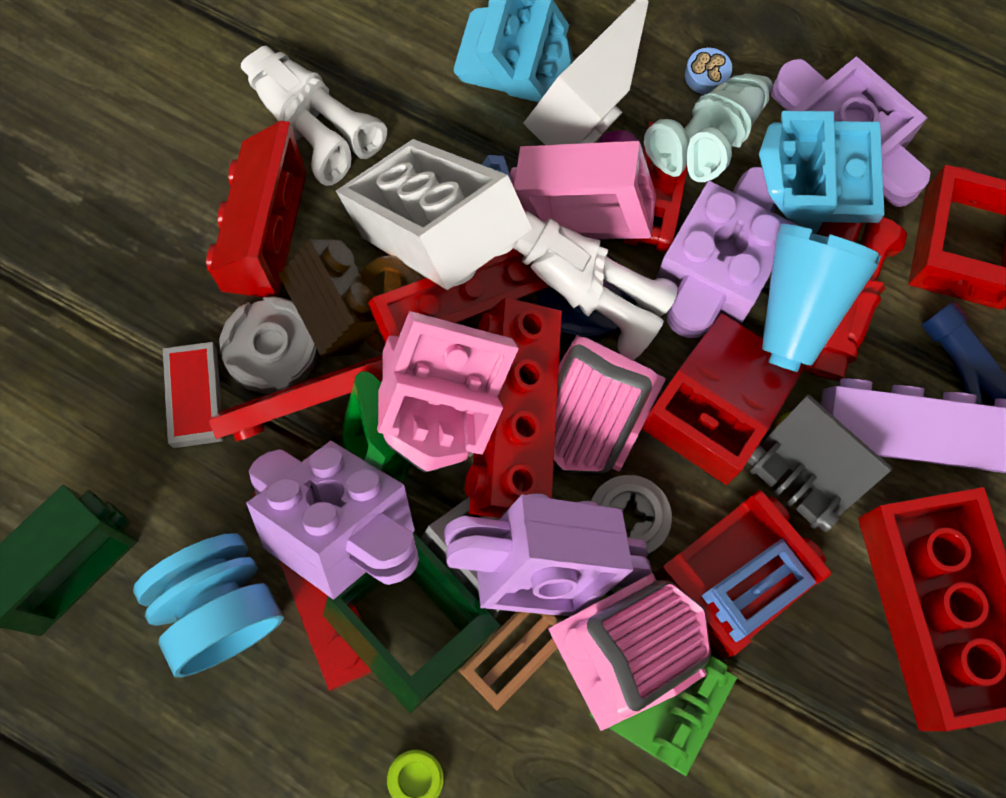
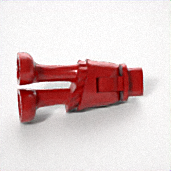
M882 217L879 223H867L861 236V245L879 253L878 255L881 258L878 267L813 365L805 366L806 372L830 380L840 381V379L845 378L848 363H853L857 360L858 349L868 332L873 314L882 301L879 295L886 289L883 282H878L886 257L896 256L905 247L908 234L903 227L894 221ZM823 222L816 234L829 237L831 234L856 243L863 223Z

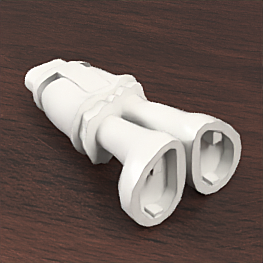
M268 46L260 47L243 59L241 69L249 76L248 82L250 86L257 91L266 108L278 121L291 123L296 140L304 137L313 147L311 168L315 178L321 184L326 186L333 185L347 174L351 166V150L360 159H368L382 148L387 137V127L377 117L354 112L330 96L329 88L325 86L318 73L311 72L293 62L283 52L275 53ZM321 113L341 132L343 137L327 128L316 117Z
M526 211L525 214L533 230L517 240V244L514 247L515 250L524 255L521 262L528 265L533 261L531 269L547 285L566 298L573 308L579 305L584 315L588 317L596 310L621 329L617 342V349L621 355L631 360L640 356L662 327L664 320L660 317L671 308L676 299L678 291L676 283L666 278L652 280L606 256L608 249L600 247V240L585 237L560 226L551 218L543 222ZM603 280L634 299L637 303L636 306L604 287Z

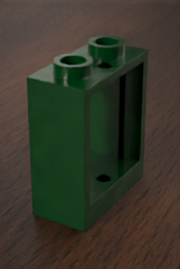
M65 485L59 487L0 543V628L42 636L137 543L125 530L131 524V521L109 501L105 503L89 489L81 495Z
M414 532L413 536L419 561L417 568L410 577L461 631L415 674L410 676L351 610L352 607L382 583L367 572L364 573L334 600L328 596L322 614L410 714L462 667L501 626L485 608H480L479 601Z

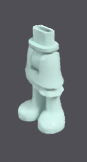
M754 74L733 76L699 98L692 109L693 118L685 128L675 120L659 119L647 129L644 135V146L647 155L658 168L673 177L680 176L686 167H688L690 177L696 182H707L718 177L730 163L732 157L731 147H741L742 142L750 134L751 126L768 103L769 92L773 87L772 81L766 76Z

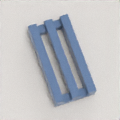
M782 538L702 595V598L708 605L712 602L715 603L720 610L715 614L721 623L728 621L734 629L729 634L737 642L809 589L816 581ZM777 555L780 556L785 564L732 602L726 593L728 590ZM790 573H793L798 582L747 620L744 618L740 610Z

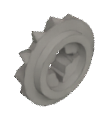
M622 475L606 481L597 489L591 501L597 503L598 506L622 509L623 512L630 501V497H634L635 514L643 516V519L651 520V522L636 523L627 538L645 540L648 554L660 547L667 538L672 524V511L664 492L652 481L636 475Z

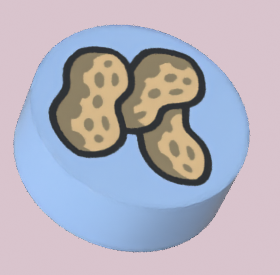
M702 48L695 51L690 56L686 66V83L693 91L705 95L730 78L732 73L731 60L724 52L715 48Z

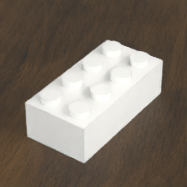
M412 139L336 190L363 239L446 290L469 281L478 268L495 256L503 255L516 246L517 240L533 230L507 174Z

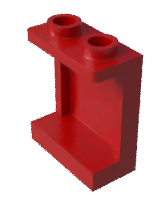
M761 490L754 493L654 574L658 580L673 582L705 609L710 644L722 659L739 653L751 643L750 639L809 589L737 642L729 634L734 629L728 621L724 623L719 621L715 614L720 610L714 602L709 605L702 598L704 593L782 538L816 581L814 585L823 582L832 574L824 564L826 558L821 549L809 538H802L789 523L790 516L785 507L774 497H767ZM777 555L726 592L733 602L785 563ZM790 573L740 610L741 614L747 620L798 582L793 573Z

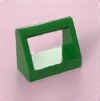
M360 372L355 376L341 429L344 449L400 482L406 477L411 463L392 450L386 444L383 433L378 432V390L381 382L369 372Z

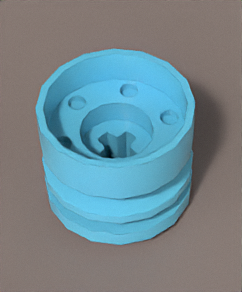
M238 533L218 535L188 546L160 561L145 572L134 584L133 593L138 603L146 607L149 606L145 613L148 624L158 626L175 622L160 636L158 642L174 677L181 678L196 674L239 654L270 634L284 619L267 585L262 583L243 587L256 574L258 566L251 557H245L248 547L243 537Z

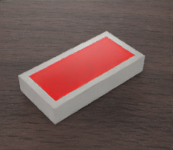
M213 342L163 348L168 444L172 448H180L224 441V437L215 438L208 421L222 410L217 347Z

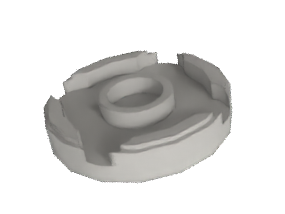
M277 296L263 297L264 301H257L253 304L248 302L238 307L226 320L219 338L222 360L233 379L249 390L264 394L273 393L302 383L314 370L320 354L292 300Z

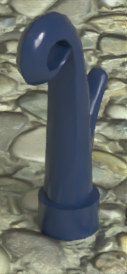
M955 301L920 325L935 343L939 341L946 350L962 378L966 393L977 395L976 404H983L981 389L994 402L995 399H1006V374L966 322L969 319Z

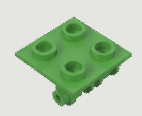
M711 656L708 664L704 667L707 672L705 677L678 695L608 728L679 773L687 776L737 677L727 672L728 666Z

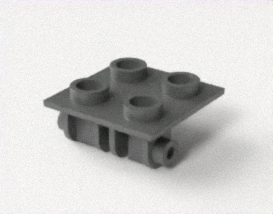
M809 394L755 449L747 461L753 467L750 470L753 475L756 473L770 487L776 484L778 487L773 493L778 496L784 491L790 497L785 504L790 507L796 502L799 505L796 510L810 522L809 526L812 529L819 527L825 533L838 522L839 516L893 469Z

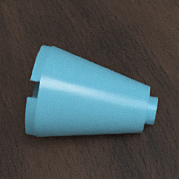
M781 224L776 235L762 350L771 352L769 363L798 372L801 363L809 366L813 365L877 269L881 256L870 248L831 234L829 237L811 234L813 229Z

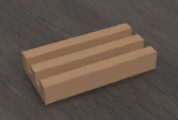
M516 612L459 670L465 679L470 682L496 711L558 648L553 638H551L498 694L490 688L550 625L554 626L562 621L557 615L540 614L542 618L481 679L475 670L531 614L528 612Z

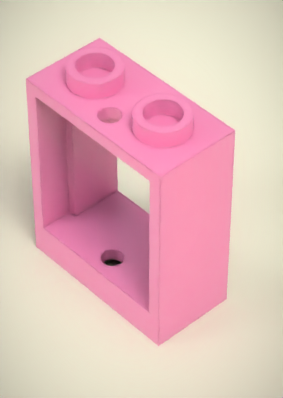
M640 141L520 146L517 167L511 169L510 178L524 212H530L543 222L551 218L560 226L592 239L652 238L656 193Z

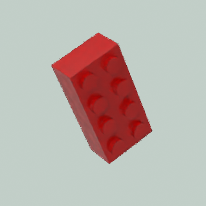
M981 487L880 505L859 517V525L918 730L952 731L1006 720V552L985 488Z

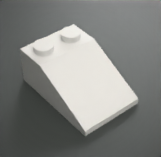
M636 0L558 76L523 124L543 144L595 143L605 130L621 115L622 111L616 105L630 90L648 0Z

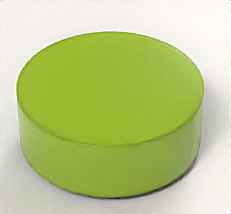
M418 749L399 755L391 764L387 775V786L392 798H437L444 784V772L439 760L433 754Z

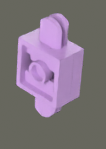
M857 56L828 80L802 59L791 60L783 65L773 84L771 97L787 111H834V121L880 122L884 198L895 207L906 206L912 203L929 182L930 170L905 148L927 117Z
M752 167L741 176L732 192L708 181L664 256L656 279H670L678 287L676 299L667 311V322L671 329L680 336L699 338L709 330L717 315L721 313L741 325L772 272L776 235L780 225H797L774 213L777 205L768 193L762 167Z
M329 441L302 462L289 453L278 449L258 457L252 463L249 474L256 496L246 504L263 548L333 600L366 572L382 583L390 585L406 579L417 568L419 557L413 536L415 529L405 487L401 482L332 441Z
M522 494L499 520L462 516L452 520L444 529L448 567L477 571L480 608L571 617L595 604L613 587H627L652 573L650 561L646 558L648 556L646 541L627 538L622 509L598 506L597 503L592 501L570 502L550 499L544 494Z

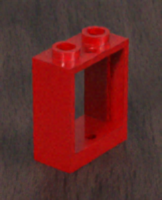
M944 165L925 190L908 285L1003 310L1006 307V240L1001 266L942 250L951 201L1006 215V179L976 173L966 167Z

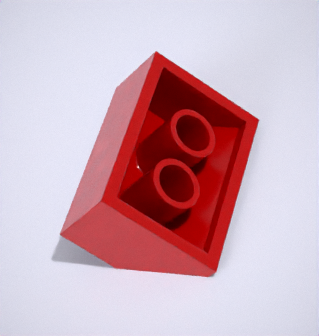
M278 121L242 141L238 159L231 161L228 176L230 185L228 199L221 202L218 210L219 235L216 244L210 245L206 259L207 270L212 275L221 292L255 297H279L282 281L278 273L284 271L283 267L287 263L307 176L290 122Z

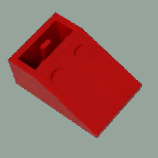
M721 313L655 403L641 429L727 486L742 471L804 370L805 365L801 363L798 372L769 363L771 352L762 350L763 339Z

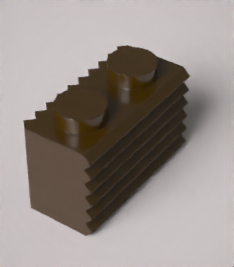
M310 239L303 242L305 246L298 249L299 252L293 255L294 259L289 260V265L284 266V271L279 272L278 275L321 357L351 355L378 328L368 304L376 296L367 286V283L362 280L363 275L358 273L359 268L353 264V253L345 246L344 242L341 240Z

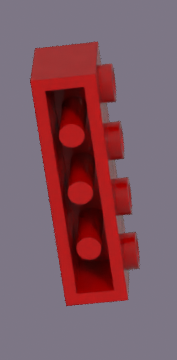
M505 297L488 312L484 313L480 319L478 330L512 338L519 349L498 394L503 410L483 455L473 454V465L469 468L466 476L465 492L467 497H470L469 514L501 518L522 494H544L552 499L562 311Z

